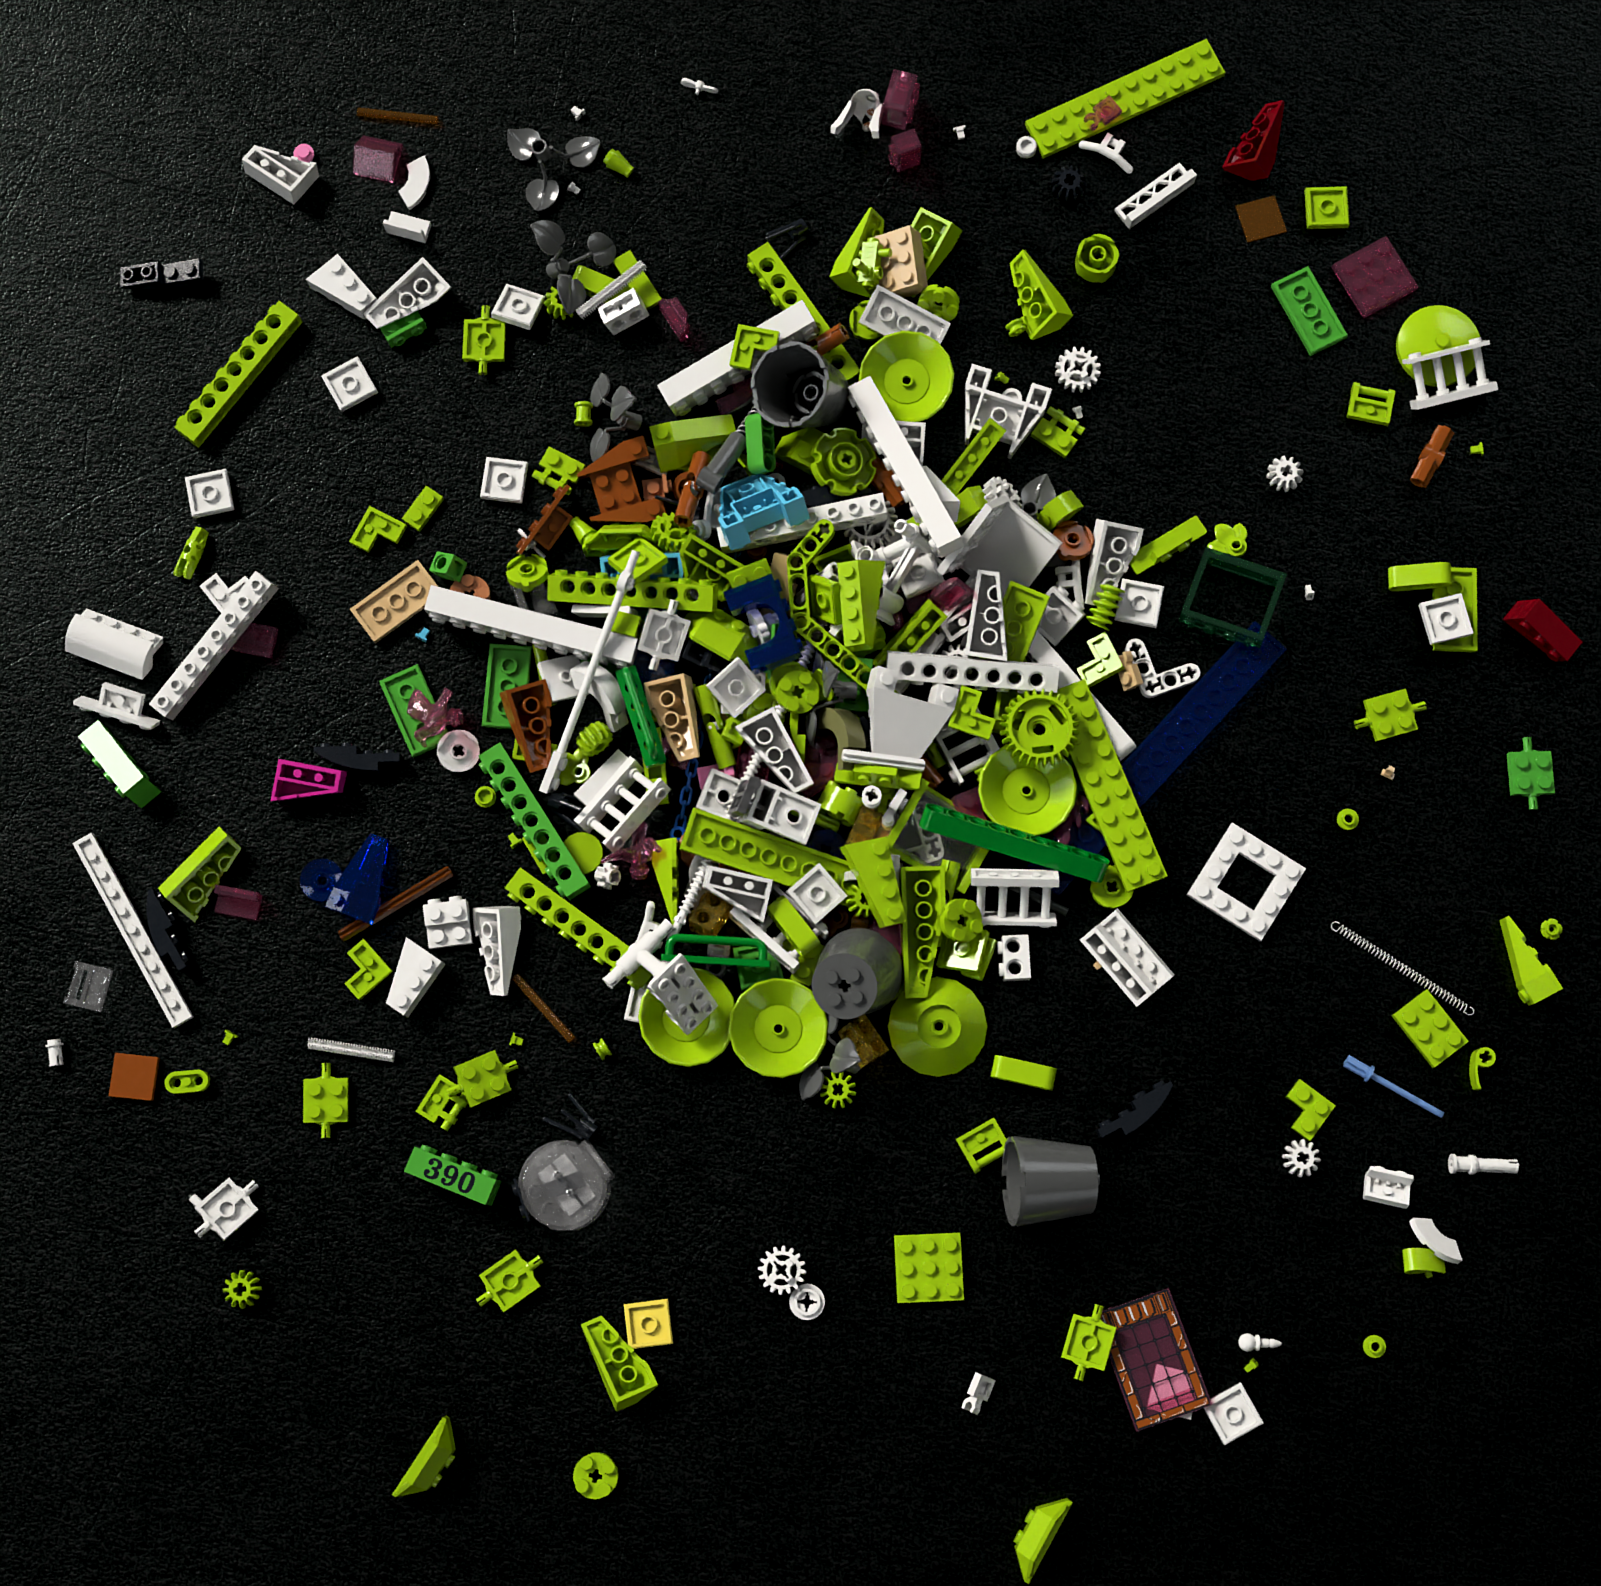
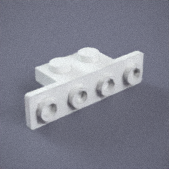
M107 682L102 684L99 701L80 696L73 702V705L79 706L81 710L95 711L102 717H114L125 724L133 723L139 725V728L144 730H151L160 725V720L141 714L145 694Z

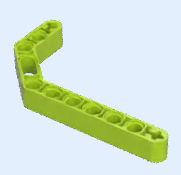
M822 519L814 525L787 558L791 624L797 633L866 691L868 684H863L860 678L862 674L870 673L871 669L811 618L808 566L835 535V528L831 521ZM822 526H823L824 528H826L827 526H829V527H828L829 533H828V534H827V533H823V534L820 536V534L822 533V531H821L820 528H821ZM814 534H816L817 537L820 536V538H821V540H822L821 543L819 542V540H818L816 537H814ZM810 541L817 544L816 549L812 552L805 549L806 544ZM794 558H801L803 560V564L799 568L792 567L791 563ZM796 579L804 580L806 602L802 607H797L794 604L793 583ZM801 617L806 618L807 625L804 628L796 627L797 619ZM817 631L822 632L823 639L820 642H814L812 640L813 633ZM832 645H837L840 648L836 656L828 654V649ZM848 659L856 661V666L852 670H847L844 667V663Z

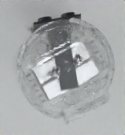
M559 1140L539 1147L527 1158L521 1169L519 1179H513L515 1184L512 1185L515 1197L520 1198L522 1203L519 1206V1210L523 1219L526 1218L529 1222H534L536 1219L553 1230L570 1231L591 1224L601 1215L611 1193L609 1181L615 1175L589 1141L584 1140L579 1144L573 1141Z

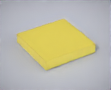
M668 1299L624 1304L628 1345L633 1349L673 1344Z

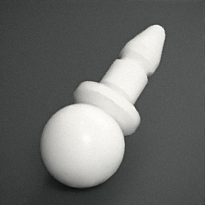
M1249 1333L1241 1335L1238 1341L1239 1347L1246 1352L1254 1349L1259 1351L1260 1347L1275 1348L1282 1345L1280 1341L1275 1339H1260L1259 1335L1253 1336Z

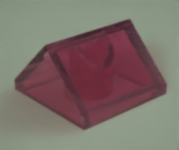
M363 135L354 145L353 174L393 183L403 144Z

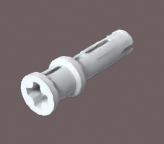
M867 786L862 792V802L865 805L866 811L870 813L877 811V807L882 799L881 791L876 786Z
M1450 1154L1448 1168L1451 1174L1456 1172H1468L1471 1175L1476 1172L1517 1174L1519 1163L1517 1159L1477 1158L1474 1155L1462 1157Z

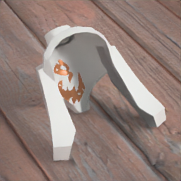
M870 89L858 90L852 96L851 101L847 103L838 119L831 125V133L838 135L853 114L862 124L866 114L870 121L862 124V129L866 132L871 130L873 139L879 138L884 105L880 104L878 93Z

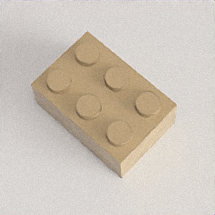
M909 225L873 237L879 239L883 249H892L891 257L881 258L883 278L879 279V285L902 298L920 294L928 286L921 233Z

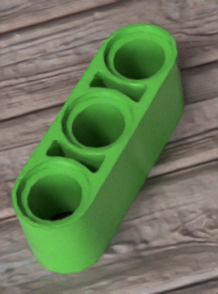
M759 413L748 415L745 419L748 470L752 475L773 472L776 467L774 426Z

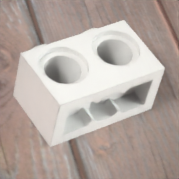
M634 288L598 307L604 324L613 335L649 316L642 298Z
M1028 935L1002 936L1001 941L997 942L998 955L1002 954V963H999V976H1003V981L1030 980ZM1010 942L1017 943L1019 946L1018 952H1010L1007 944ZM1012 963L1017 964L1020 967V973H1010L1009 965Z

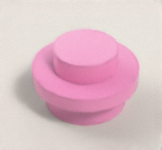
M300 144L294 150V157H298L300 161L310 163L314 158V150L308 144Z

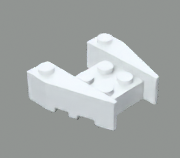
M972 364L965 384V444H969L972 433L978 434L991 417L1007 430L999 441L1011 445L1008 458L1011 459L1043 417L1052 389L1032 383L1026 402L987 390L992 370Z

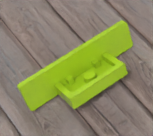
M1194 516L1140 548L1136 556H1133L1129 565L1134 573L1139 575L1160 561L1162 563L1166 562L1175 552L1186 550L1190 543L1205 535L1207 530L1199 518Z
M837 763L834 782L919 791L922 772L854 764L853 771L838 770Z

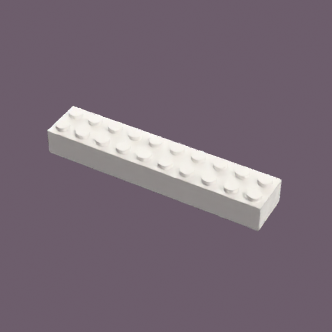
M433 585L430 586L424 608L429 617L433 618L432 621L444 624L445 621L453 623L454 627L465 629V626L473 628L474 632L485 634L487 631L500 639L510 637L514 639V642L523 645L530 642L536 648L547 650V647L562 655L572 653L575 655V658L585 661L588 658H592L602 632L600 628ZM611 631L599 664L608 666V663L616 665L617 669L636 665L639 650L636 649L639 641L638 638Z

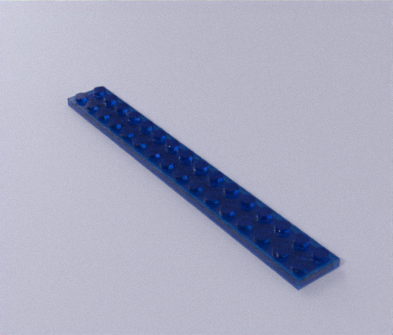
M1256 621L1252 623L1121 764L1139 809L1287 650ZM1088 801L1052 839L1053 841L1098 854L1106 846L1102 833L1085 821L1093 814ZM1031 862L1027 866L1028 869L1054 870ZM1058 871L1059 887H1053L1051 890L1059 896L1077 876Z

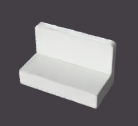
M391 211L389 220H384L383 226L389 234L426 243L431 222Z

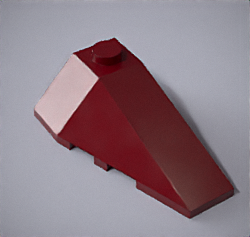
M1283 100L1265 104L1252 121L1253 127L1250 131L1243 133L1240 137L1242 141L1238 147H1233L1228 153L1222 167L1225 171L1250 181L1269 177L1276 158L1285 105Z

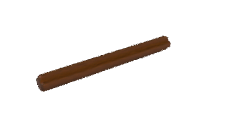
M448 866L442 868L338 931L340 938L343 941L350 939L453 877L451 869Z

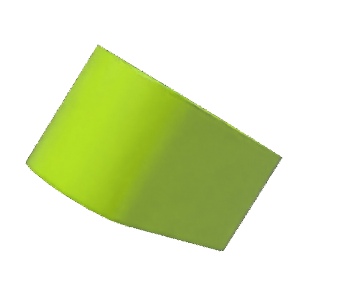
M578 265L572 279L581 281L586 295L593 297L602 289H605L604 287L609 286L608 284L612 281H615L613 278L582 265ZM623 285L624 288L621 287L622 290H617L618 293H613L614 296L611 295L612 298H607L608 301L606 300V302H603L607 303L613 300L614 298L622 295L623 293L631 290V288L627 285L626 287L625 285Z
M1435 562L1388 568L1389 590L1409 591L1449 587L1452 584L1451 564L1448 562Z
M784 895L767 906V914L800 956H805L820 945V941Z
M995 1055L990 1077L1053 1091L1057 1069Z

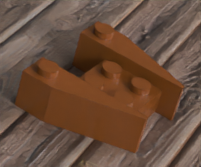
M643 435L621 442L577 473V477L580 480L588 477L591 478L601 514L589 517L591 522L621 524L638 522L650 525L657 515L662 517L664 512L667 514L663 501L655 498L643 502L641 500L631 465L651 459Z

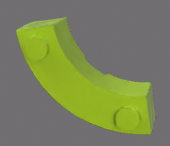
M980 485L968 487L956 496L960 500L957 522H953L957 529L974 520L984 505L988 503L984 499L986 495L982 492ZM914 517L910 518L907 521V523H914L918 526L919 524H921L916 523Z

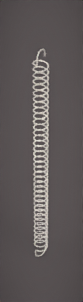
M1342 927V930H1341L1340 934H1341L1345 929H1346V931H1347V927H1345L1344 929H1343V927ZM1352 932L1353 935H1352L1350 941H1351L1355 936H1356V939H1355L1354 943H1355L1359 938H1360V940H1361V936L1358 937V934L1354 935V932ZM1366 941L1367 944H1366V947L1364 948V950H1365L1369 945H1370V948H1369L1368 952H1369L1373 947H1374V949H1375V945L1372 946V943H1369V944H1368V941ZM1380 950V951H1381V954H1380L1379 958L1385 953V955H1384L1382 961L1388 956V958H1387V960H1386V962H1385V963H1387L1388 960L1390 959V958H1389V954L1386 955V952H1383V953H1382V950ZM1395 960V963H1394L1393 967H1394L1398 962H1399V964H1400V961H1397V962H1396V960ZM1410 968L1407 976L1413 971L1410 979L1416 974L1415 981L1418 977V972L1414 973V970ZM1433 983L1432 985L1430 984V986H1429V988H1428V990H1429V989L1434 985V987H1433L1431 993H1432V992L1434 991V989L1436 988V987H1435V983ZM1444 990L1445 993H1444V996L1442 997V999L1448 994V993H1446V990ZM1462 1004L1460 1010H1461L1465 1005H1466V1008H1467V1004H1464V1005Z

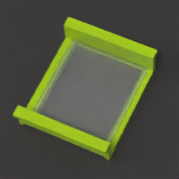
M922 778L920 790H914L887 837L891 855H900V860L911 867L941 866L942 859L961 863L954 893L961 892L965 894L971 883V868H979L989 849L924 830L919 826L926 804H935L974 817L977 816L928 787L930 782Z

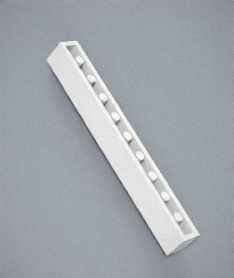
M869 376L849 386L850 395L847 398L852 408L857 407L858 411L856 414L861 424L865 422L867 425L865 427L866 433L870 439L874 438L876 441L874 447L879 455L883 454L885 457L883 463L888 471L892 470L894 473L892 479L896 487L901 486L903 490L901 495L905 503L910 502L912 506L910 511L914 519L919 518L921 522L919 527L923 535H928L931 539L928 543L932 551H937L939 556L943 558L964 547L959 531L872 378Z

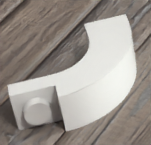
M583 661L570 669L575 689L580 690L590 662ZM598 665L588 692L600 703L606 724L611 730L610 732H616L629 723L625 710L626 705L617 679L608 670Z

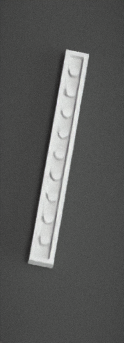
M90 833L72 843L172 1028H176L194 1018L95 835Z

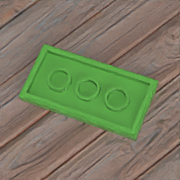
M1308 266L1272 283V290L1310 356L1348 337Z
M490 644L482 717L483 728L512 730L499 693L529 684L532 646Z
M416 664L380 680V685L412 757L414 758L436 748L440 739L448 733V730L419 665Z

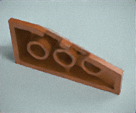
M539 680L499 693L506 716L529 772L532 773L548 768L551 760L550 707H552V699L546 680Z

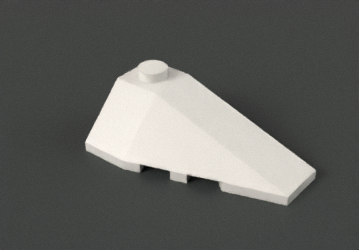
M422 257L363 314L379 329L437 302L451 289V286Z
M1096 519L1093 532L1094 542L1090 551L1085 604L1094 605L1093 600H1100L1096 595L1097 592H1104L1099 587L1100 584L1118 587V583L1123 574L1127 572L1128 565L1133 556H1136L1139 551L1143 528Z

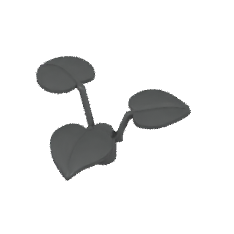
M508 129L507 131L508 146L512 155L520 161H527L534 153L540 164L543 180L535 179L526 188V198L535 211L548 209L556 202L559 196L558 183L555 180L547 181L544 161L550 158L551 152L566 159L570 158V162L574 167L584 168L593 163L601 144L600 140L594 137H576L566 144L565 149L568 154H564L552 145L548 147L545 140L541 139L539 133L534 129Z
M541 220L534 222L530 227L534 232L538 246L545 254L555 255L551 259V263L547 265L546 272L550 278H558V295L567 315H570L582 306L586 300V291L581 281L572 279L571 275H567L570 265L593 256L597 266H608L616 257V247L608 236L601 232H595L587 240V246L591 252L570 262L563 258L558 259L563 250L561 244L565 242L563 230L552 221Z
M601 373L594 383L590 400L594 407H600L602 402L611 407V420L617 421L620 427L605 428V430L599 428L595 432L590 444V455L593 462L607 453L610 446V431L624 432L626 428L637 431L642 424L641 415L627 411L637 400L628 388L624 386L618 387L612 397V403L606 400L605 397L610 392V381L604 373Z
M1043 474L1031 480L1021 492V509L1037 522L1038 510L1042 511L1043 507L1056 497L1055 489L1050 482L1048 474ZM1055 553L1046 564V567L1065 566L1068 561L1061 560L1058 554Z
M819 650L815 652L812 673L814 674L818 668L822 670L824 697L828 698L833 688L834 696H837V699L816 705L806 712L804 730L806 738L812 747H816L814 744L817 728L816 711L835 703H843L844 699H856L857 683L837 681L836 678L840 671L830 661L823 663Z
M827 1013V1040L835 1046V1053L832 1055L833 1058L831 1059L830 1066H821L819 1068V1064L814 1062L803 1071L799 1083L800 1096L803 1101L812 1098L820 1091L824 1082V1070H831L836 1074L844 1071L856 1074L861 1068L862 1059L857 1053L854 1042L849 1038H844L839 1043H836L831 1038L830 1034L836 1031L839 1019Z

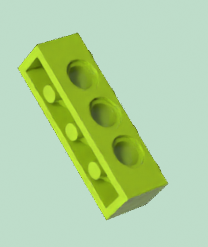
M928 599L873 659V665L886 668L887 651L915 653L948 616Z

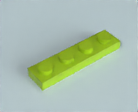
M991 417L941 480L955 496L1007 431Z

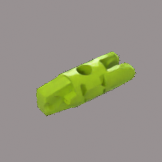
M196 526L189 539H187L174 569V576L182 577L184 575L183 577L189 580L192 578L205 549L209 534L205 529Z

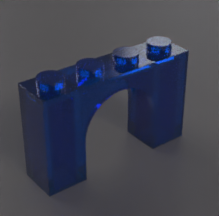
M772 574L723 592L733 616L756 608H767L778 615L779 627L775 636L764 644L745 650L747 660L754 675L803 657L801 650H804L800 637L796 638L794 631L797 630L793 618L789 619L786 612L790 610L786 598L782 599L780 592L783 591L779 579L775 580Z

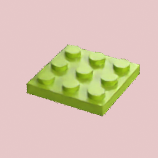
M960 1233L894 1236L897 1303L964 1300Z

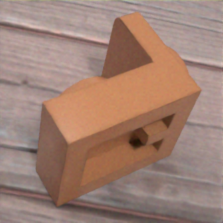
M662 474V478L642 480L644 501L655 498V495L670 499L669 492H673L671 479L667 480L666 474Z

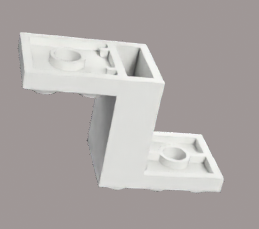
M711 768L695 808L720 817L726 816L725 811L729 809L727 806L731 805L730 800L734 798L732 795L736 793L735 789L738 788V783L742 782V780ZM762 779L760 788L754 790L751 800H753L750 811L733 818V821L757 830L767 829L806 845L822 804ZM723 790L728 793L729 799L727 802H721L718 799L720 791ZM791 810L796 811L799 816L798 821L795 823L788 819V813Z

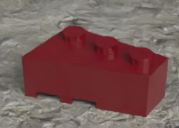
M1540 599L1517 601L1503 618V621L1536 645L1555 662L1568 661L1582 643Z

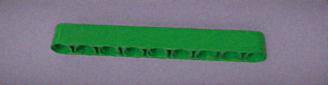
M926 804L919 826L924 830L1093 882L1101 883L1110 863L1104 856L935 804Z

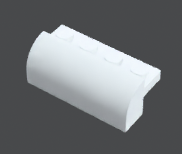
M86 608L81 615L75 614L69 624L65 638V651L143 680L153 667V655L163 644V637Z
M1118 908L1080 939L1136 1007L1174 976V973Z

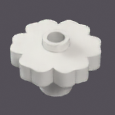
M755 607L747 610L746 615L752 636L756 638L761 648L764 650L769 649L772 624L781 623L777 613H768L762 616Z

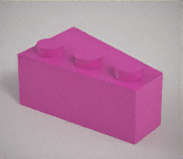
M279 759L271 801L343 793L347 771Z

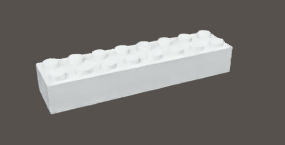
M803 300L757 326V328L779 331L778 346L788 343V341L810 342L819 333L815 320ZM733 340L657 386L675 416H684L694 406L705 404L711 396L722 394L727 390L728 386L733 383L735 385L739 384L745 379V376L750 373L753 374L757 362L765 352L755 350L751 371L730 367L729 363L734 345Z

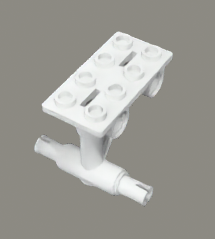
M903 519L897 520L894 524L895 531L902 534L903 539L887 547L882 546L874 550L856 540L851 541V554L855 560L886 562L882 576L883 585L879 596L880 606L879 610H877L876 618L890 626L895 625L893 614L899 612L904 605V600L902 596L897 594V591L920 551L928 554L932 553L934 556L940 557L937 551H932L928 543L931 540L929 536H924L918 525L907 523ZM902 556L898 564L896 565L894 571L892 572L891 576L889 577V573L891 572L893 567L892 560Z
M664 919L655 930L647 932L636 943L630 945L628 951L616 961V967L603 977L602 980L609 988L613 989L624 976H630L637 968L643 966L653 975V979L649 982L647 988L666 1007L665 1013L686 1035H689L718 1007V1004L681 953L669 964L661 962L652 955L661 946V941L675 929L667 919Z

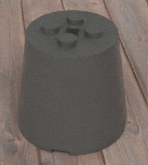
M788 341V343L779 346L775 345L763 354L754 368L751 378L753 404L758 413L766 421L774 425L797 428L827 427L837 422L843 416L849 404L847 398L850 395L849 385L845 376L814 348L804 343Z
M866 928L844 930L831 938L820 953L812 977L813 996L820 1008L835 1018L853 1019L877 1012L886 1007L900 990L903 980L901 957L895 946L876 931ZM845 980L846 983L851 984L850 987H847V985L844 984Z
M1018 1136L1007 1138L1002 1159V1176H1006L1007 1190H1002L1006 1216L1011 1226L1029 1225L1092 1214L1094 1212L1098 1199L1100 1176L1095 1154L1090 1146Z

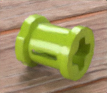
M588 401L575 402L576 419L574 425L579 427L592 426L591 409L593 408V403Z

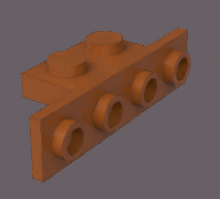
M568 484L563 488L561 486L557 488L553 494L554 501L551 505L547 503L540 512L543 515L539 521L534 520L528 529L530 531L528 537H522L516 545L518 548L517 555H521L531 540H534L549 551L573 519V516L557 505L570 488Z

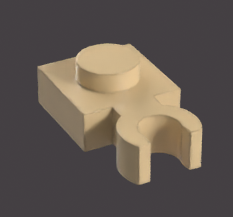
M1131 651L1122 652L1123 655H1118L1125 668L1118 672L1123 691H1130L1143 684L1138 665L1132 664L1133 655Z

